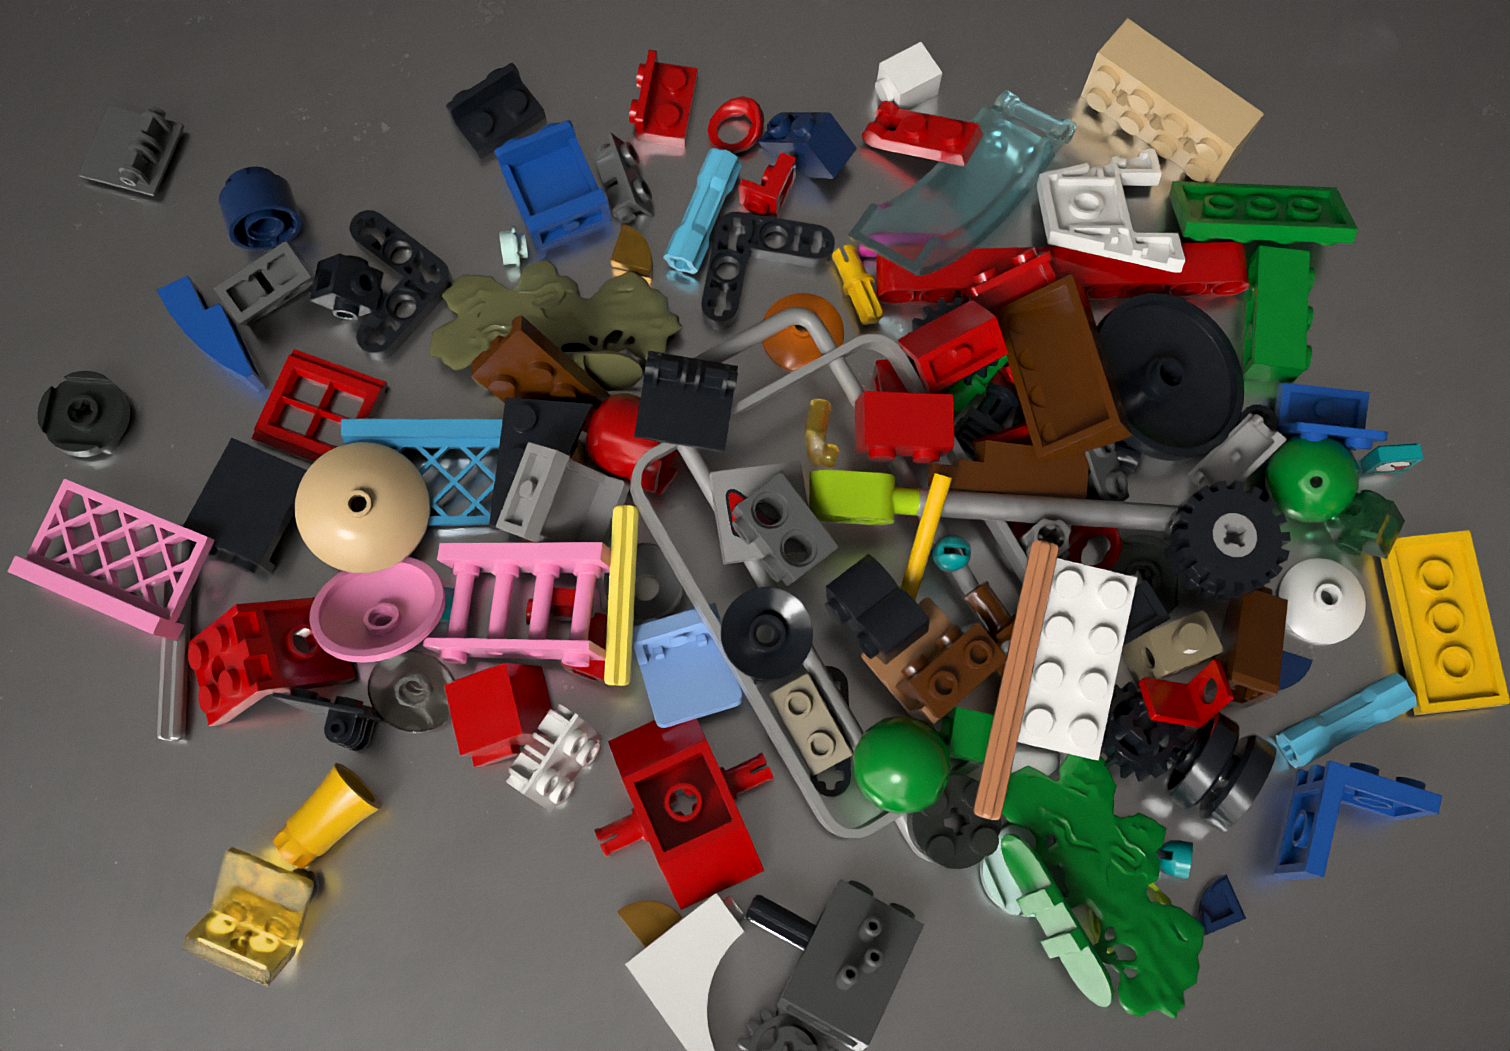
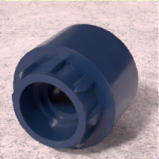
M258 166L240 169L225 182L226 186L219 195V204L232 243L245 250L264 251L274 249L285 241L290 242L297 236L302 222L291 186L286 179L274 174L267 168Z

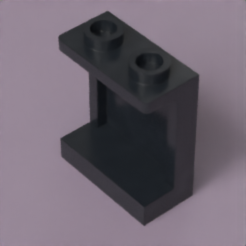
M231 438L183 527L215 540L208 555L216 558L219 551L233 557L230 564L255 575L258 568L272 573L275 565L269 561L295 512L297 490L307 470ZM193 541L191 546L195 547L197 542Z

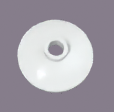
M1313 558L1299 562L1284 574L1278 585L1276 596L1288 600L1286 626L1296 636L1307 642L1321 645L1338 643L1350 637L1363 621L1366 601L1362 586L1350 570L1335 561ZM1322 591H1327L1333 599L1332 605H1327L1322 601Z

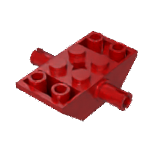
M697 718L667 728L659 727L656 721L653 720L608 741L634 808H631L632 814L601 828L594 829L597 840H600V842L617 834V837L600 844L606 857L639 840L649 841L680 910L765 871L735 804V801L738 800L737 795L767 781L774 780L770 767L751 774V772L767 765L762 752L727 770L724 767L719 768ZM680 793H685L688 798H697V803L692 805L693 812L687 816L681 811L673 812L672 807L678 804L677 795Z

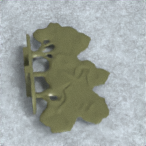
M544 258L522 270L517 286L512 289H508L498 283L492 276L466 274L454 280L453 286L447 288L442 297L446 300L448 308L458 314V318L432 332L429 355L441 357L444 364L450 366L453 370L464 369L471 365L472 361L482 351L488 350L490 343L498 335L506 337L512 330V321L522 315L559 349L567 343H582L588 346L592 351L563 353L604 390L617 391L637 384L641 380L643 373L638 361L629 355L620 353V351L630 350L636 357L644 360L647 359L648 351L664 353L666 352L668 336L681 330L682 325L679 323V316L668 311V298L658 289L650 287L647 280L634 271H628L607 280L599 288V291L589 299L581 298L577 295V282L567 275H558L557 268L547 258ZM613 330H621L623 332L616 345L608 343V349L602 348L604 339ZM590 335L598 338L597 345L590 343L588 339ZM630 336L635 337L634 344L625 345V341ZM473 378L477 385L481 386L485 390H488Z

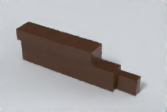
M984 440L975 444L974 458H977V461L958 459L953 460L952 465L929 464V487L931 486L934 473H938L952 478L950 490L1086 499L1089 463L1085 452L1052 460L1039 461L1034 447L1031 445Z

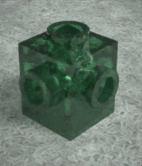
M1361 490L1360 493H1356L1352 503L1338 516L1325 521V528L1334 540L1335 546L1341 551L1355 556H1359L1363 552L1387 559L1405 520L1394 501L1387 500L1374 491Z

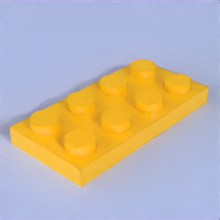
M1470 530L1383 539L1377 543L1407 683L1416 696L1417 706L1413 708L1414 715L1497 707L1510 704Z

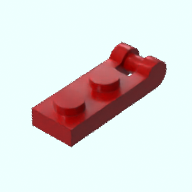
M889 101L880 103L874 113L875 121L868 123L862 133V139L871 147L960 166L966 165L983 136L980 124L899 109L894 103ZM889 127L896 128L895 131L888 130Z

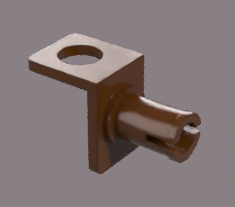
M985 581L967 593L963 599L968 602L987 629L986 632L1000 648L1005 641L1011 638L1016 614H1009L989 586V582ZM1005 663L1001 664L996 669V672L1001 677V679Z

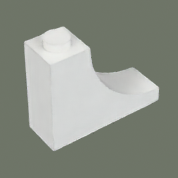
M717 893L625 964L687 1051H718L709 1022L708 1007L711 984L722 957L733 942L745 932L740 923L746 919V916L730 895L722 901Z

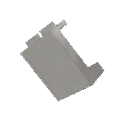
M528 442L496 528L535 543L602 542L608 546L612 536L613 509L618 505H624L630 484L569 459L570 456L562 452Z

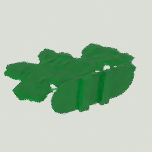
M1068 754L1060 766V779L1057 781L1029 765L1013 772L1010 775L1002 814L1009 822L1028 829L1036 838V845L1034 849L1020 836L1006 834L1001 839V851L1010 874L1023 894L1016 899L1025 916L1031 914L1036 916L1047 935V938L1040 942L1049 958L1060 957L1078 988L1098 1006L1107 1007L1113 1001L1114 989L1111 977L1104 965L1106 964L1120 973V983L1118 986L1119 1000L1128 1014L1142 1017L1148 1012L1159 1010L1175 1019L1178 1012L1185 1007L1184 991L1197 983L1200 969L1198 955L1203 949L1205 928L1200 921L1181 907L1170 904L1162 905L1150 901L1147 895V885L1159 879L1161 861L1157 856V850L1164 844L1167 828L1139 812L1124 818L1114 815V794L1117 785L1109 769L1104 767L1105 760L1101 756H1099L1098 761ZM1050 834L1056 835L1057 842L1047 848L1045 843L1046 837ZM1059 864L1064 870L1067 897L1064 898L1046 865ZM1079 904L1089 906L1099 919L1100 936L1098 943L1094 945L1090 942L1072 911ZM1108 927H1113L1115 938L1106 940L1105 933ZM1117 944L1129 946L1135 951L1136 958L1134 960H1117V953L1113 951L1109 954L1107 953V948ZM1127 967L1136 969L1137 975L1134 978H1128L1123 970Z

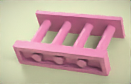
M602 542L440 543L437 560L452 568L453 574L457 576L447 638H425L423 646L440 654L439 660L453 664H465L467 657L562 660L563 664L575 667H588L590 660L605 661L606 650L588 641L595 580L601 577V573H610L611 549ZM480 573H492L496 576L487 639L465 638L474 578H478ZM519 573H532L537 577L528 639H505L514 578H518ZM560 573H573L578 578L569 640H546L554 579L559 578Z

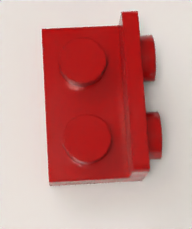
M648 50L646 64L640 63L637 71V88H641L639 100L632 99L629 113L630 124H635L638 141L685 147L698 82V68L659 63L657 51Z

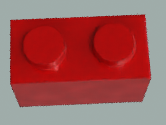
M864 391L855 401V454H866L870 461L875 462L893 461L896 459V456H912L915 463L939 462L940 457H943L954 448L953 394Z

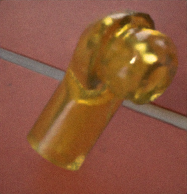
M814 399L810 402L804 432L807 459L816 467L820 464L826 468H831L836 463L839 449L835 444L825 443L832 405L824 399Z

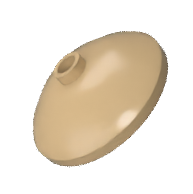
M370 442L345 444L328 451L318 458L304 474L295 499L296 523L302 539L308 548L326 564L350 573L366 574L380 572L405 560L423 539L430 519L429 492L418 469L398 451ZM356 497H364L366 499V508L361 512H353L351 509V502Z

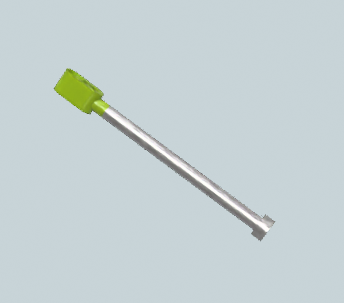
M816 470L810 472L809 509L819 522L887 525L894 523V514L922 516L929 489L895 487V476L886 473ZM949 490L941 517L1038 523L1045 518L1051 521L1061 519L1066 525L1165 531L1172 526V524L1168 523L1171 514L1178 510L1177 507L1179 505ZM1277 506L1271 509L1275 516L1280 515Z

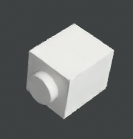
M919 42L879 63L875 88L882 102L889 101L894 103L899 109L909 110L938 94L942 71L923 43Z

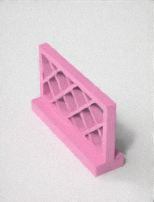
M64 479L26 558L15 555L7 572L146 632L177 641L184 628V624L177 622L215 540ZM77 493L82 495L87 512L70 519L67 508L74 494ZM95 501L102 503V505L97 507ZM117 509L123 527L105 534L100 517ZM131 516L139 519L132 522ZM90 522L95 540L78 547L73 529ZM153 524L159 542L141 549L136 531ZM167 530L175 534L168 537ZM63 535L67 553L54 559L45 557L52 539ZM126 536L131 555L113 562L108 544ZM187 539L197 542L189 560L177 565L172 546ZM98 549L103 567L90 574H85L81 557ZM162 551L167 570L149 578L144 559ZM70 562L72 568L69 567V566H66L65 564H67V563ZM134 564L139 583L123 590L121 589L116 572ZM106 577L108 583H106V582H104V581H102V580H100V579ZM171 579L174 592L165 608L157 604L152 587ZM142 592L144 598L137 596V594Z

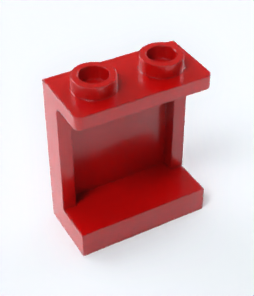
M1035 247L1011 257L1013 265L998 272L996 267L993 266L973 275L972 280L974 284L964 288L969 301H978V304L985 309H990L992 314H994V310L1057 281L1049 262L1052 260V256L1049 251L1037 253ZM1007 362L1000 370L1006 381L1014 383L1009 362Z

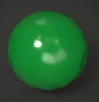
M1300 435L1288 439L1271 455L1265 468V489L1269 498H1272L1278 504L1277 507L1281 513L1300 522H1323L1340 515L1353 502L1359 488L1360 468L1353 452L1348 447H1345L1339 439L1331 436L1320 441H1309L1305 438H1300Z
M903 715L883 718L869 727L862 734L853 754L855 781L864 797L879 809L896 814L921 812L934 804L945 790L951 775L949 748L941 734L925 721Z

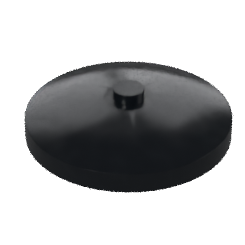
M1149 293L1132 297L1112 309L1102 318L1097 328L1132 432V436L1122 440L1140 453L1165 461L1190 460L1221 445L1229 437L1228 434L1236 427L1244 404V379L1241 365L1233 345L1221 327L1196 305L1182 298L1160 293Z

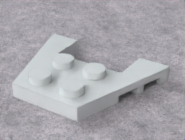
M1155 149L1141 150L1139 157L1127 160L1126 158L1114 156L1111 157L1109 164L1089 168L1090 166L1084 163L1039 174L1037 191L1048 244L1170 272L1182 271L1185 257L1178 233L1134 232L1122 187L1158 186L1162 172Z

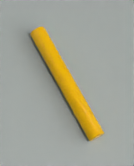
M934 473L901 583V588L914 600H916L952 481L951 477Z

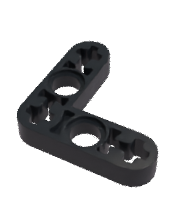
M365 210L355 215L350 222L349 230L352 238L362 251L401 279L377 306L376 311L372 312L364 320L356 334L357 343L365 355L373 360L382 361L391 357L444 299L442 294L447 288L452 286L453 278L448 266L442 259L382 214L374 210ZM366 227L374 229L376 227L380 236L384 239L383 244L381 245L379 240L371 234L364 235L363 229ZM407 246L412 249V255L406 262L395 263L391 261V253L397 247ZM420 264L431 275L438 273L441 280L438 283L433 281L427 283L423 274L418 270ZM412 300L416 303V309L412 315L402 318L394 314L395 307L400 301ZM388 317L398 329L394 331L391 325L387 326L384 321L385 318ZM373 334L377 336L383 335L386 341L382 345L376 342L372 344L369 338Z
M730 212L723 215L716 226L701 301L702 317L705 323L711 328L724 330L731 327L737 321L750 257L807 267H822L827 265L832 259L835 248V238L832 232L821 225L749 213ZM733 227H740L741 234L737 237L736 251L729 249V232H732ZM778 231L786 236L787 242L780 248H771L765 244L764 238L768 233ZM794 235L800 236L798 251L793 250ZM813 240L821 241L822 247L819 253L811 252L810 245L813 244ZM732 262L738 266L740 271L732 279H723L717 275L716 269L721 263ZM719 290L727 292L726 309L728 310H724L722 316L715 315L714 308H712L718 305Z

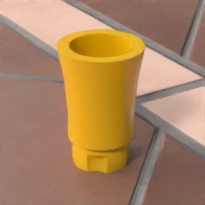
M335 763L309 798L286 820V825L276 833L272 842L276 846L277 851L290 864L297 866L301 870L305 869L317 856H323L357 824L379 810L381 803L373 791L353 771L340 763Z

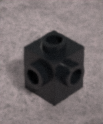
M339 253L323 259L317 263L310 301L332 309V314L336 317L356 320L359 316L376 311L383 296L381 284L384 272L369 266L367 260L358 256H345Z

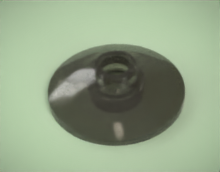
M408 650L393 658L381 660L375 665L368 680V696L372 707L375 708V712L389 725L406 732H427L440 727L450 718L451 714L444 685L455 681L446 665L436 657L422 651ZM411 681L418 682L423 686V688H415L411 684Z

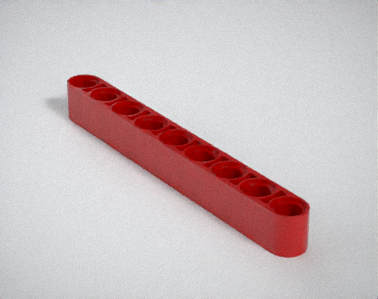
M1236 242L1181 243L1185 257L1181 272H1170L1060 246L1035 247L1037 253L1041 251L1050 252L1052 260L1049 262L1057 281L1073 274L1084 287L1088 299H1128L1149 293L1168 294L1176 297L1231 296L1242 293L1249 288L1245 246ZM1033 247L893 250L883 252L875 258L877 297L880 302L886 304L938 303L939 299H943L946 303H954L956 297H961L962 302H969L964 288L974 284L972 280L973 275L993 266L996 267L998 272L1013 265L1011 257Z

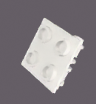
M561 704L558 705L555 711L550 709L537 728L556 742L552 744L535 732L532 735L533 738L550 749L547 755H542L526 744L524 748L541 759L542 762L538 764L521 752L508 769L511 775L506 781L522 794L551 812L556 805L563 804L570 796L574 788L573 780L583 766H588L595 759L600 749L599 742L603 738L584 719Z

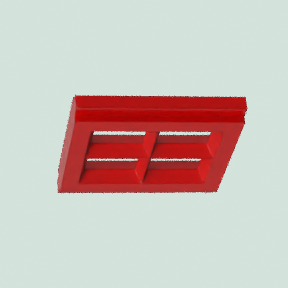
M293 349L291 355H288L253 429L254 433L251 439L259 444L314 463L322 455L338 447L313 438L321 418L325 417L341 423V419H352L326 409L334 390L338 389L364 399L355 419H374L386 394L385 390L388 384L386 381ZM298 376L327 385L318 406L289 396ZM285 403L314 413L305 435L276 424Z

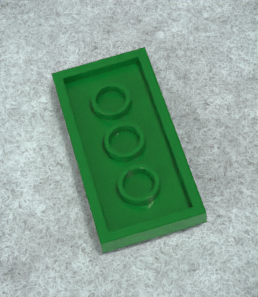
M1172 181L1169 194L1183 237H1189L1197 241L1219 238L1232 239L1241 243L1251 242L1252 240H1272L1280 244H1292L1298 241L1316 242L1320 245L1332 246L1337 243L1353 244L1358 230L1337 187Z

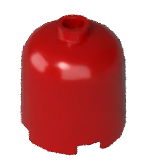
M619 393L611 395L601 403L598 409L594 410L589 422H586L583 432L587 433L586 451L592 463L600 470L630 484L632 472L639 458L663 442L634 438L641 397L629 393ZM678 449L653 462L643 471L641 476L643 491L662 495L668 489L678 473L677 469L671 467Z

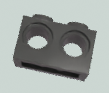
M285 241L215 286L214 290L238 324L249 327L311 287L315 275L296 247Z
M782 472L739 503L731 512L736 519L732 522V525L738 535L748 545L754 542L764 555L761 559L764 569L776 582L782 579L786 586L796 581L839 548ZM762 503L771 505L777 512V523L766 525L760 522L755 513L756 505ZM795 540L803 545L806 553L803 562L796 563L787 558L784 552L786 541Z

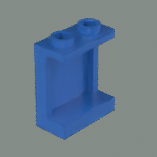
M570 120L562 123L548 124L539 132L524 138L510 139L503 146L494 150L502 174L536 250L612 220L607 198L602 188L599 189L577 141L575 130Z

